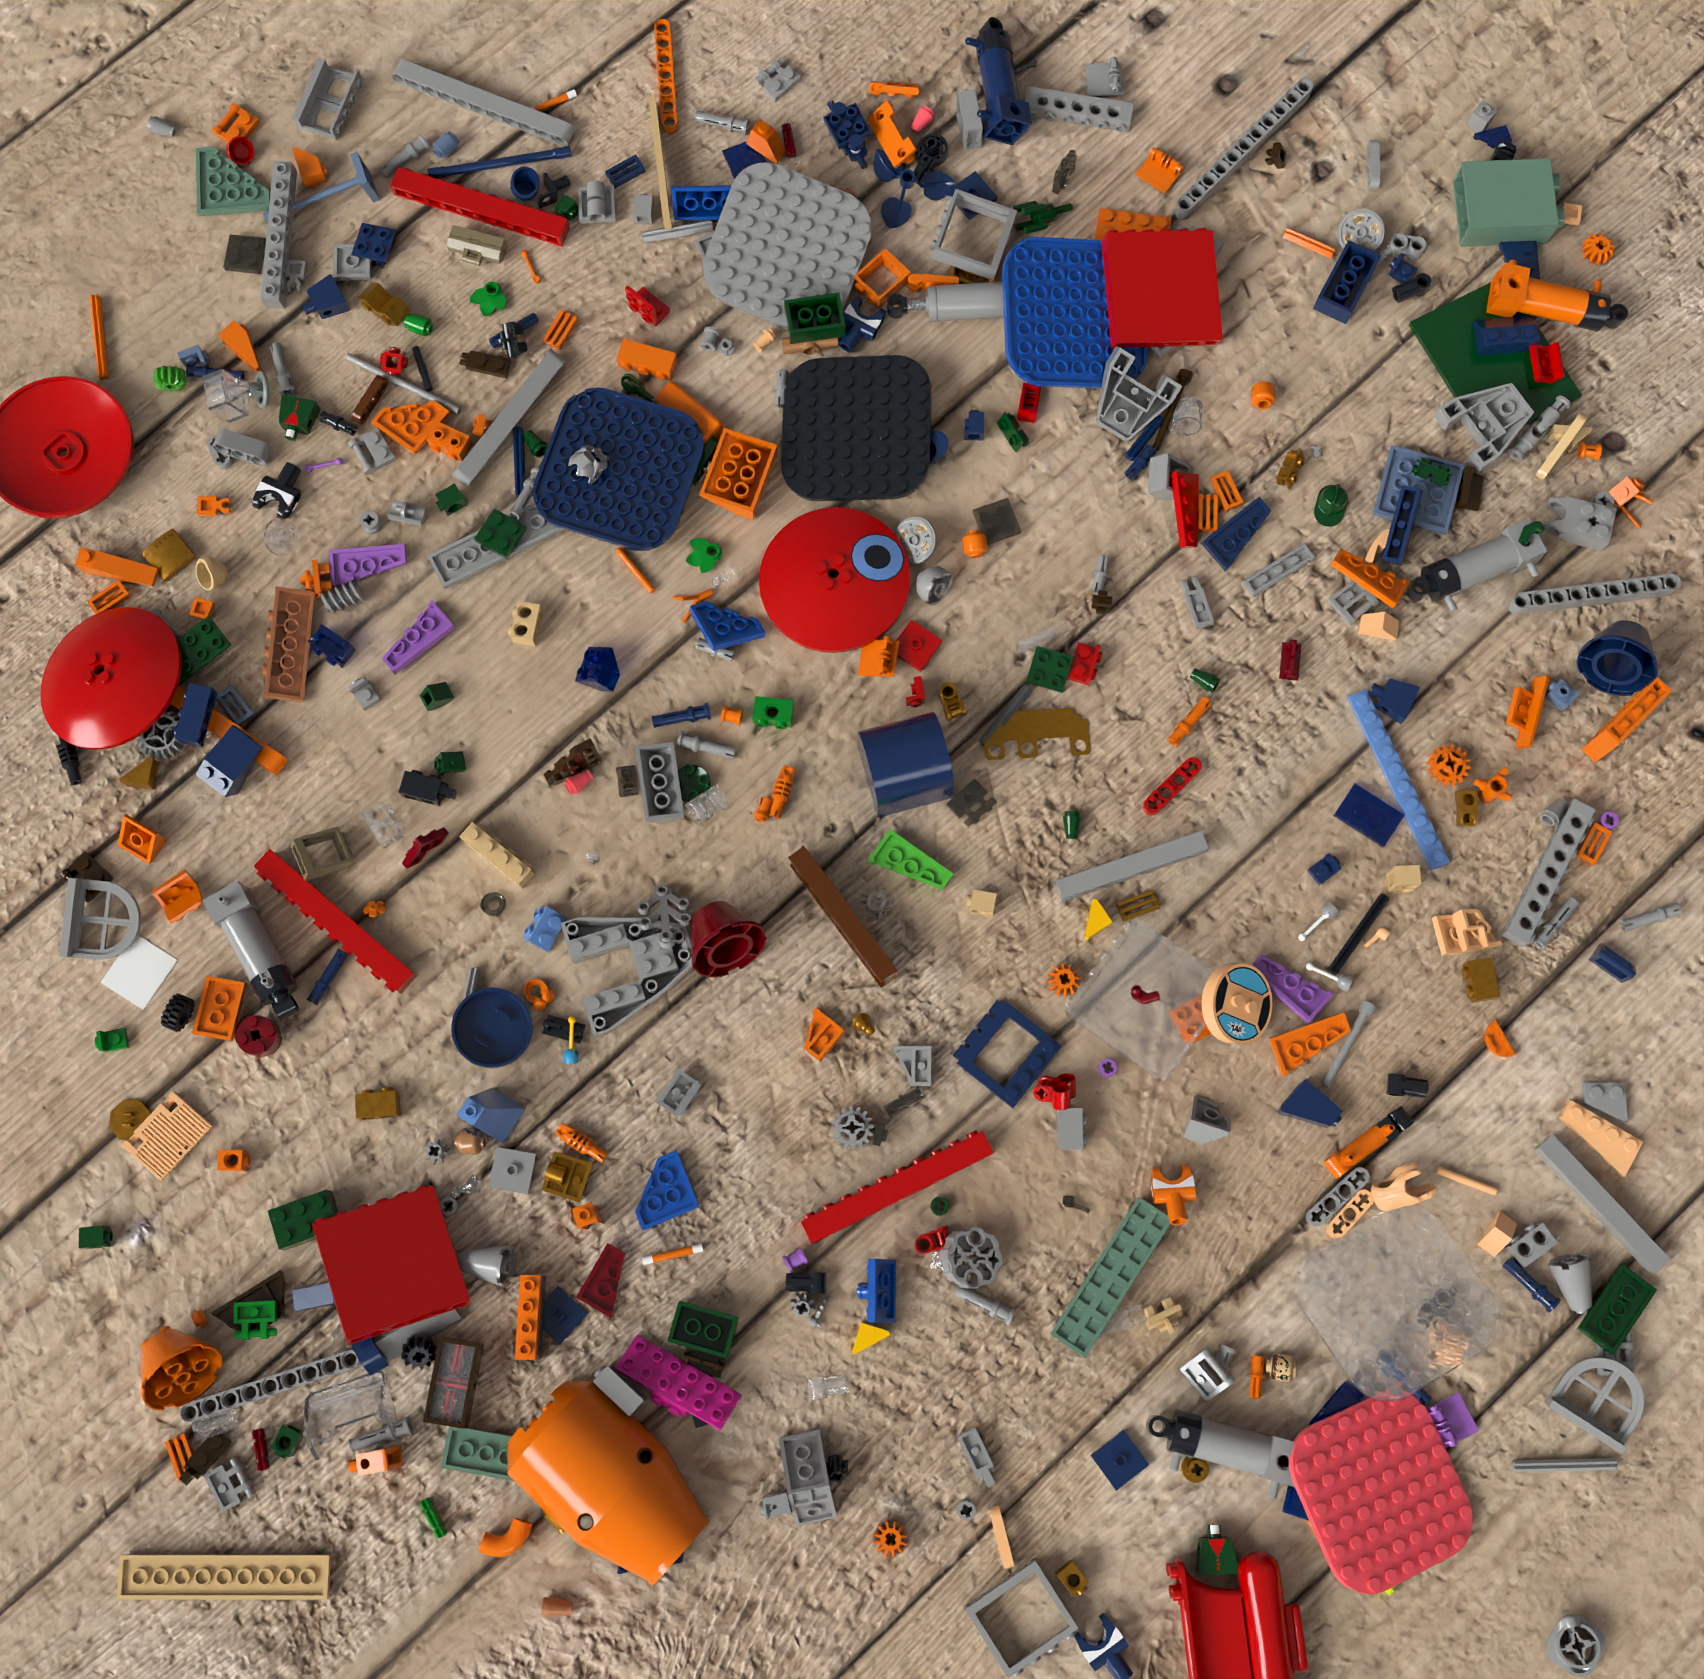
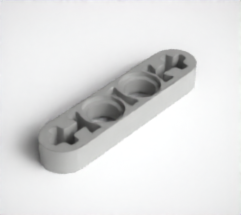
M1362 1167L1350 1171L1307 1211L1305 1216L1307 1223L1315 1227L1327 1221L1368 1183L1370 1178L1368 1171ZM1362 1172L1364 1174L1362 1176L1363 1181L1359 1180L1353 1185L1347 1180L1349 1178L1350 1181H1353L1357 1177L1355 1173ZM1343 1184L1350 1188V1193L1347 1196H1343L1340 1193L1339 1189ZM1327 1198L1334 1199L1336 1204L1334 1209L1326 1208L1325 1200ZM1320 1205L1322 1210L1328 1214L1325 1215V1213H1322L1318 1217V1219L1320 1220L1319 1222L1317 1220L1312 1221L1311 1219L1313 1216L1311 1213H1318L1321 1210L1320 1208H1318V1206Z

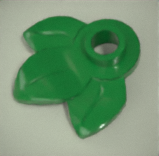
M488 282L484 288L476 289L470 297V303L480 304L482 315L489 316L496 308L504 310L506 298L502 294L501 286L498 283Z
M704 538L692 539L690 544L694 551L687 557L686 563L695 567L700 566L701 573H707L714 568L715 562L722 557V549L718 544H710ZM715 551L716 554L712 556L710 555V552Z

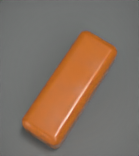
M668 382L655 397L658 404L682 411L696 421L703 435L704 447L712 437L720 440L723 429L727 428L721 420L675 382Z

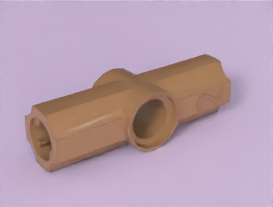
M789 337L781 338L784 355L801 352L806 355H813L819 352V350L838 348V338L790 344Z

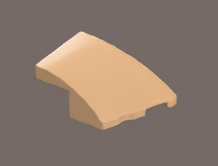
M1462 909L1453 915H1437L1432 918L1441 955L1469 953L1503 945L1502 941L1497 940L1490 931L1492 929L1491 926L1484 920L1483 915L1478 909Z

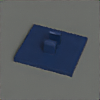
M557 1286L545 1300L543 1330L560 1345L588 1313Z

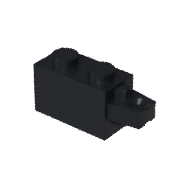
M417 770L404 772L398 791L403 798L440 806V802L444 801V798L455 800L457 795L456 790L448 788L449 784L444 783L440 776L430 774V777L425 776Z

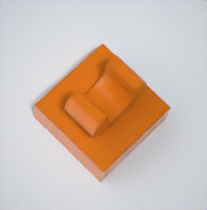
M195 597L189 615L201 620L207 616L211 617L215 603Z

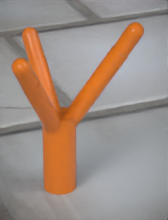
M708 589L696 595L673 596V600H695L692 605H696L699 601L713 596V592L711 589ZM690 609L683 618L682 623H685L691 615Z

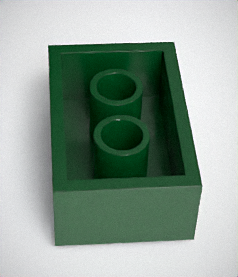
M839 292L784 300V312L790 344L845 337L846 325Z
M323 1190L268 1210L279 1250H288L316 1240L312 1223H315L317 1219L322 1217H334L338 1213L333 1192L330 1190Z
M678 1301L667 1342L729 1358L740 1317Z

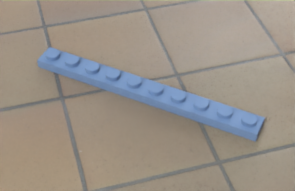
M1364 689L1348 696V702L1430 871L1449 864L1450 861L1367 690Z

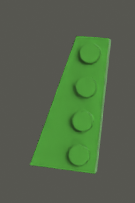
M889 829L868 859L871 863L941 890L945 888L954 875L891 829Z

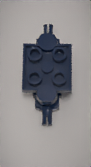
M833 100L829 101L827 106L831 112L823 117V121L839 150H843L845 156L848 155L851 161H858L861 169L867 168L868 164L864 159L867 155V149L863 139L871 136V130L856 103L846 107L842 102L834 103Z

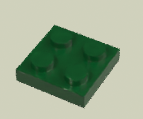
M494 508L474 540L503 558L508 559L526 532L527 527Z

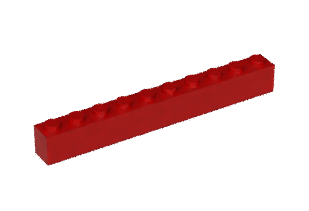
M398 167L390 185L395 196L561 247L570 229L568 220L562 215H553L543 209L537 210L526 204H517L510 199L498 198L494 194L488 195L481 193L477 189L465 188L461 184H452L441 178H432L428 174H419L409 168L403 169Z
M271 849L254 865L258 870L256 874L264 881L269 879L272 882L270 886L278 893L284 892L287 895L285 899L294 906L296 903L301 907L298 910L307 918L311 916L315 919L313 924L320 930L325 928L329 932L327 936L335 943L339 940L343 944L341 948L349 955L354 953L358 957L356 961L364 968L369 966L372 969L370 973L378 980L384 979L387 982L385 986L391 992L398 991L401 994L417 977L308 881H304V878Z
M975 1130L966 1135V1140L960 1142L957 1139L948 1144L949 1148L943 1151L939 1148L930 1153L931 1157L925 1160L921 1157L912 1162L913 1166L907 1169L903 1166L894 1171L895 1175L889 1178L885 1175L877 1179V1184L871 1187L869 1184L857 1189L859 1193L853 1196L850 1193L839 1198L841 1202L835 1205L832 1202L822 1206V1211L817 1214L812 1211L804 1215V1220L801 1221V1224L810 1243L814 1244L993 1155V1151L983 1131L978 1133Z

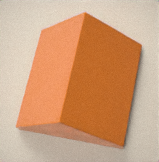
M124 815L118 846L146 863L151 864L167 839L129 815Z

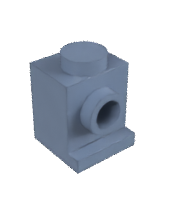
M1560 679L1558 682L1554 680L1548 686L1547 690L1549 692L1545 698L1563 712L1581 692L1576 691L1564 680Z

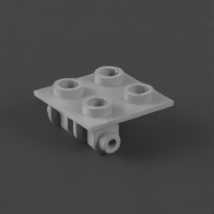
M1111 57L1108 63L1085 64L1088 96L1124 95L1121 63H1119L1116 57Z

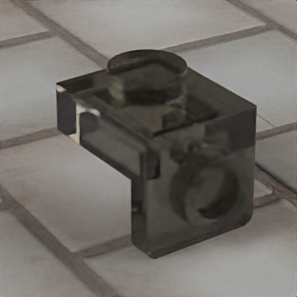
M635 765L617 767L619 796L639 795Z

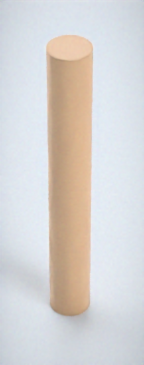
M1438 1166L1436 1174L1495 1196L1497 1193L1496 1187Z

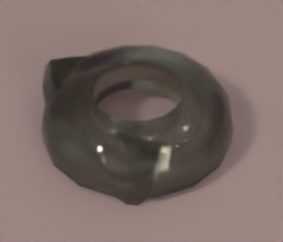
M491 892L482 898L480 908L488 916L499 917L506 908V900L500 893ZM492 901H497L499 907L496 910H491L488 908V904Z

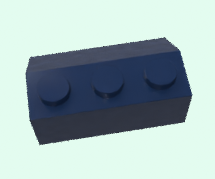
M1530 316L1473 321L1478 356L1529 352L1530 346L1538 345L1540 342L1538 325Z

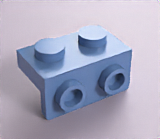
M542 905L534 912V920L531 925L526 927L523 940L530 942L545 952H549L562 928L561 923L565 922L567 917L548 906Z

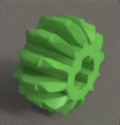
M169 365L158 367L154 371L153 377L155 386L158 389L171 392L182 390L186 386L187 377L182 368Z

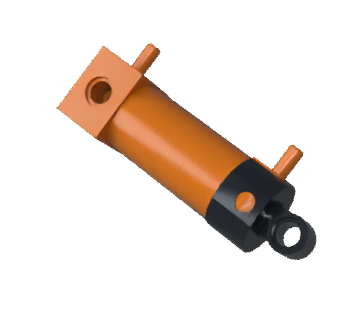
M1510 260L1509 263L1505 262L1492 278L1486 313L1502 317H1513L1516 312H1521L1596 332L1601 330L1604 325L1609 329H1615L1628 316V310L1624 305L1614 304L1611 306L1610 295L1600 293L1602 281H1594L1593 291L1529 277L1531 268L1516 265V260Z

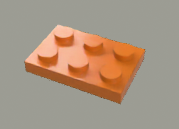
M206 976L192 1034L233 1042L247 983Z

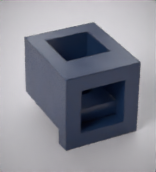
M971 410L969 411V418L965 419L964 440L983 441L984 412Z

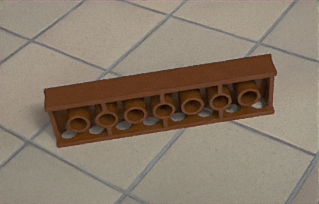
M803 845L798 851L788 857L792 863L790 867L880 988L897 978V969Z

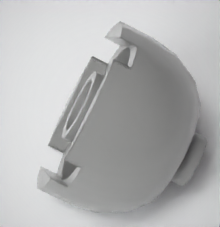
M935 566L921 571L917 576L916 583L919 597L931 606L938 604L941 601L939 597L944 592L947 595L952 586L953 577L950 575L951 573Z

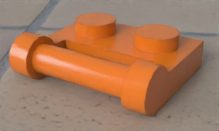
M232 103L228 113L211 130L217 137L227 143L232 138L238 136L248 138L260 123L257 117L241 109L237 104ZM236 114L239 115L227 132H223Z

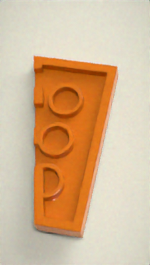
M1343 549L1338 551L1330 564L1391 608H1394L1410 582L1408 579L1404 578L1401 580L1395 577L1396 574L1388 571L1386 573L1378 569L1379 566L1373 563L1367 564L1363 562L1362 558Z
M1341 1012L1268 1038L1281 1075L1283 1077L1286 1076L1290 1071L1305 1063L1306 1060L1317 1055L1321 1050L1345 1036L1351 1029L1345 1013Z

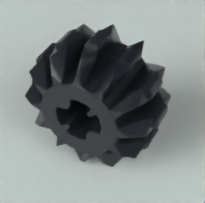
M1502 140L1496 146L1490 161L1513 160L1516 146L1509 141Z
M416 1333L414 1339L408 1337L407 1342L402 1345L403 1352L401 1353V1358L405 1360L406 1366L412 1364L411 1368L413 1370L416 1366H419L422 1371L424 1365L430 1367L431 1362L435 1361L437 1346L433 1345L434 1341L432 1338L426 1340L427 1336L425 1334L422 1338H419Z

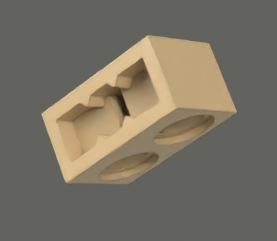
M523 601L517 602V607H514L512 617L514 618L513 625L510 624L508 635L513 643L536 646L543 614L540 604ZM525 612H531L530 616L523 617ZM522 629L527 630L524 635H519Z
M1420 865L1395 866L1386 874L1388 893H1407L1418 888L1424 879L1423 871H1420Z

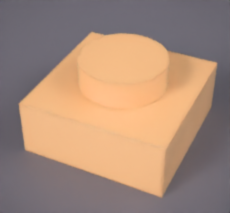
M1564 203L1562 205L1565 212L1564 223L1578 226L1581 220L1582 206Z

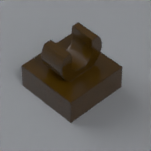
M1280 142L1273 143V149L1266 150L1267 155L1271 157L1266 158L1265 162L1267 165L1274 164L1277 169L1284 168L1286 151Z

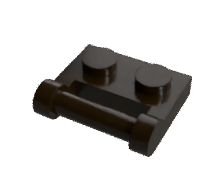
M86 851L60 873V877L64 881H68V878H75L73 874L76 871L87 880L111 882L114 879ZM86 889L85 901L90 902L101 891Z

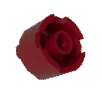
M252 1015L243 1020L238 1026L235 1040L239 1048L245 1053L263 1058L274 1054L278 1050L282 1037L279 1026L274 1021L263 1016Z

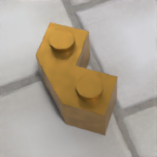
M371 282L358 297L362 302L361 306L366 311H371L388 326H398L411 311L399 297L391 296L379 283Z

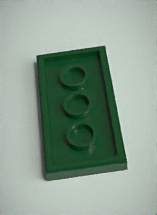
M1620 1264L1576 1329L1613 1355L1657 1289L1625 1265Z

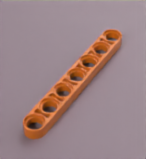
M659 19L656 21L654 29L661 124L665 132L672 133L678 128L671 27L668 20ZM663 25L667 27V30L662 32L658 28ZM662 41L669 43L666 47H661L659 44ZM662 57H668L670 59L667 63H662L660 61ZM666 72L671 74L667 79L661 77ZM666 88H670L672 90V92L668 95L663 94L662 92ZM666 104L673 105V108L671 110H665L664 106ZM667 120L674 121V124L672 126H666L665 122Z

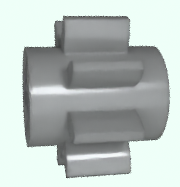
M436 1139L434 1144L428 1141L429 1146L427 1149H423L427 1153L424 1159L429 1160L432 1158L431 1162L433 1165L436 1164L437 1160L444 1163V1156L449 1155L448 1152H445V1148L448 1145H440L439 1139ZM434 1148L440 1149L438 1150V1156L432 1155L434 1154Z
M797 1292L796 1299L790 1300V1304L793 1305L791 1313L796 1312L798 1318L801 1316L809 1318V1311H815V1306L812 1305L814 1297L810 1298L807 1292L804 1294Z

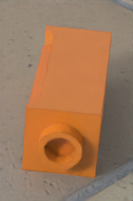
M592 1202L572 1208L578 1229L585 1231L588 1230L587 1225L593 1223L604 1224L598 1205H592Z

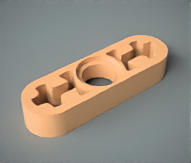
M1359 1190L1330 1220L1326 1227L1330 1237H1343L1373 1204L1370 1191ZM1359 1195H1366L1367 1203H1361L1358 1207L1352 1204V1202L1357 1204L1361 1200ZM1347 1208L1355 1211L1354 1219L1349 1220L1345 1217L1344 1213ZM1341 1221L1348 1223V1226L1346 1224L1341 1225L1339 1228L1341 1233H1333V1224L1338 1225Z
M999 1505L989 1507L1004 1570L1013 1568L1014 1562Z

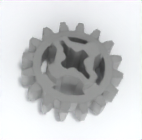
M850 1106L847 1112L842 1108L843 1114L836 1113L835 1116L838 1119L831 1121L835 1127L830 1128V1130L836 1132L832 1138L839 1139L838 1146L842 1143L845 1144V1150H847L848 1146H852V1150L855 1151L856 1145L862 1149L863 1142L869 1143L867 1137H873V1133L869 1132L870 1129H874V1125H869L872 1118H866L867 1111L860 1113V1107L853 1111L852 1106ZM855 1115L860 1117L865 1124L855 1120ZM848 1116L847 1122L843 1125H839L841 1120ZM851 1123L858 1127L853 1134L850 1130H847ZM865 1132L864 1136L857 1141L856 1137L858 1134ZM840 1133H845L850 1141L843 1139Z

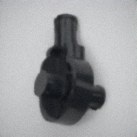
M927 134L918 143V154L914 159L918 165L913 172L919 182L926 171H929V169L933 171L936 166L941 165L948 157L947 141L939 134Z

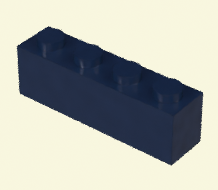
M1406 485L1401 487L1382 557L1385 563L1399 566L1404 564L1423 494L1421 488Z

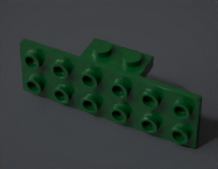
M210 616L204 618L178 639L182 657V670L178 687L231 646V643Z

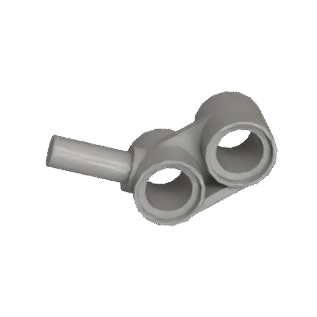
M1395 234L1387 248L1379 253V255H1382L1379 262L1389 255L1399 257L1401 253L1405 254L1410 260H1417L1426 248V241L1420 236Z

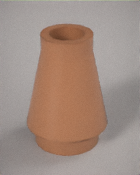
M550 1595L549 1597H543L541 1615H546V1618L564 1615L571 1616L573 1602Z

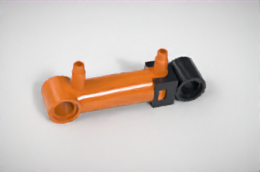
M1400 1106L1340 1151L1327 1158L1323 1163L1333 1177L1337 1179L1376 1149L1411 1126L1414 1121L1405 1109Z

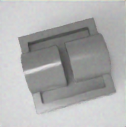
M590 181L586 187L578 188L580 224L616 222L614 185L605 186L601 181Z

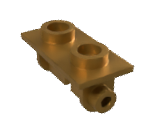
M1300 448L1298 452L1290 450L1287 453L1283 466L1288 467V469L1281 467L1276 477V483L1278 485L1287 484L1288 490L1296 483L1299 469L1305 463V457Z

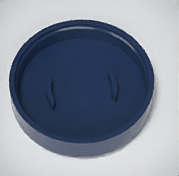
M501 988L480 989L468 995L458 1005L452 1019V1038L459 1053L470 1063L488 1069L505 1067L519 1059L526 1051L532 1037L531 1015L525 1003L514 993Z

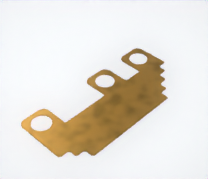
M1072 708L1016 711L1003 727L1002 723L984 744L985 757L988 760L1003 759L1005 757L1004 741L1017 740L1018 756L1020 758H1035L1038 755L1037 739L1069 737L1072 755H1088L1090 753L1088 720L1080 719V715L1074 714ZM1077 740H1083L1086 743L1084 751L1078 752L1074 749V743ZM1024 743H1031L1034 750L1031 754L1026 755L1022 752L1021 747ZM996 744L1001 748V753L998 756L990 755L989 747Z

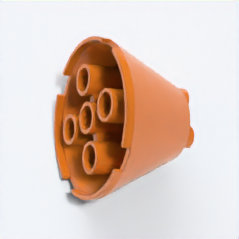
M170 1326L161 1328L158 1333L141 1344V1397L149 1408L164 1411V1407L174 1406V1408H178L190 1403L207 1391L217 1379L216 1373L219 1368H222L223 1363L221 1354L214 1346L177 1329H171Z

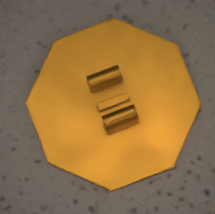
M123 1100L111 1110L109 1128L119 1140H129L134 1134L133 1132L151 1112L141 1100Z

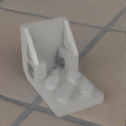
M820 1429L779 1438L787 1492L796 1526L836 1518V1508L827 1472Z

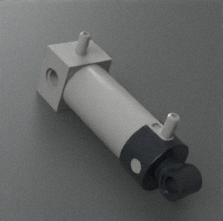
M1529 518L1506 528L1497 538L1422 567L1421 577L1415 578L1409 585L1407 596L1416 602L1424 599L1426 595L1435 602L1445 600L1450 612H1454L1458 608L1452 596L1459 594L1464 589L1508 571L1513 575L1528 568L1533 578L1538 577L1540 573L1535 565L1547 553V549L1539 534L1536 533L1531 534L1527 545L1518 542L1523 527L1532 523ZM1415 587L1421 588L1422 592H1418Z
M237 880L203 899L202 901L214 924L221 927L228 938L261 1005L271 1004L280 1020L299 1011V1006L291 995L296 990L297 984L258 915L261 910L250 889Z
M1178 1409L1175 1410L1172 1420L1160 1415H1152L1146 1422L1147 1431L1151 1435L1167 1438L1166 1449L1169 1452H1173L1170 1470L1178 1471L1181 1455L1238 1469L1271 1480L1268 1496L1272 1499L1277 1498L1280 1483L1295 1487L1289 1471V1455L1292 1453L1293 1441L1253 1432ZM1156 1420H1160L1163 1424V1428L1159 1432L1153 1430V1423ZM1282 1455L1283 1462L1279 1465L1278 1458Z

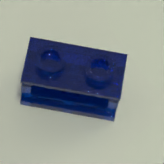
M323 624L319 626V629L312 636L311 640L313 643L309 640L307 641L312 646L311 651L318 656L322 654L327 657L325 660L334 667L337 664L343 668L356 651L349 642Z

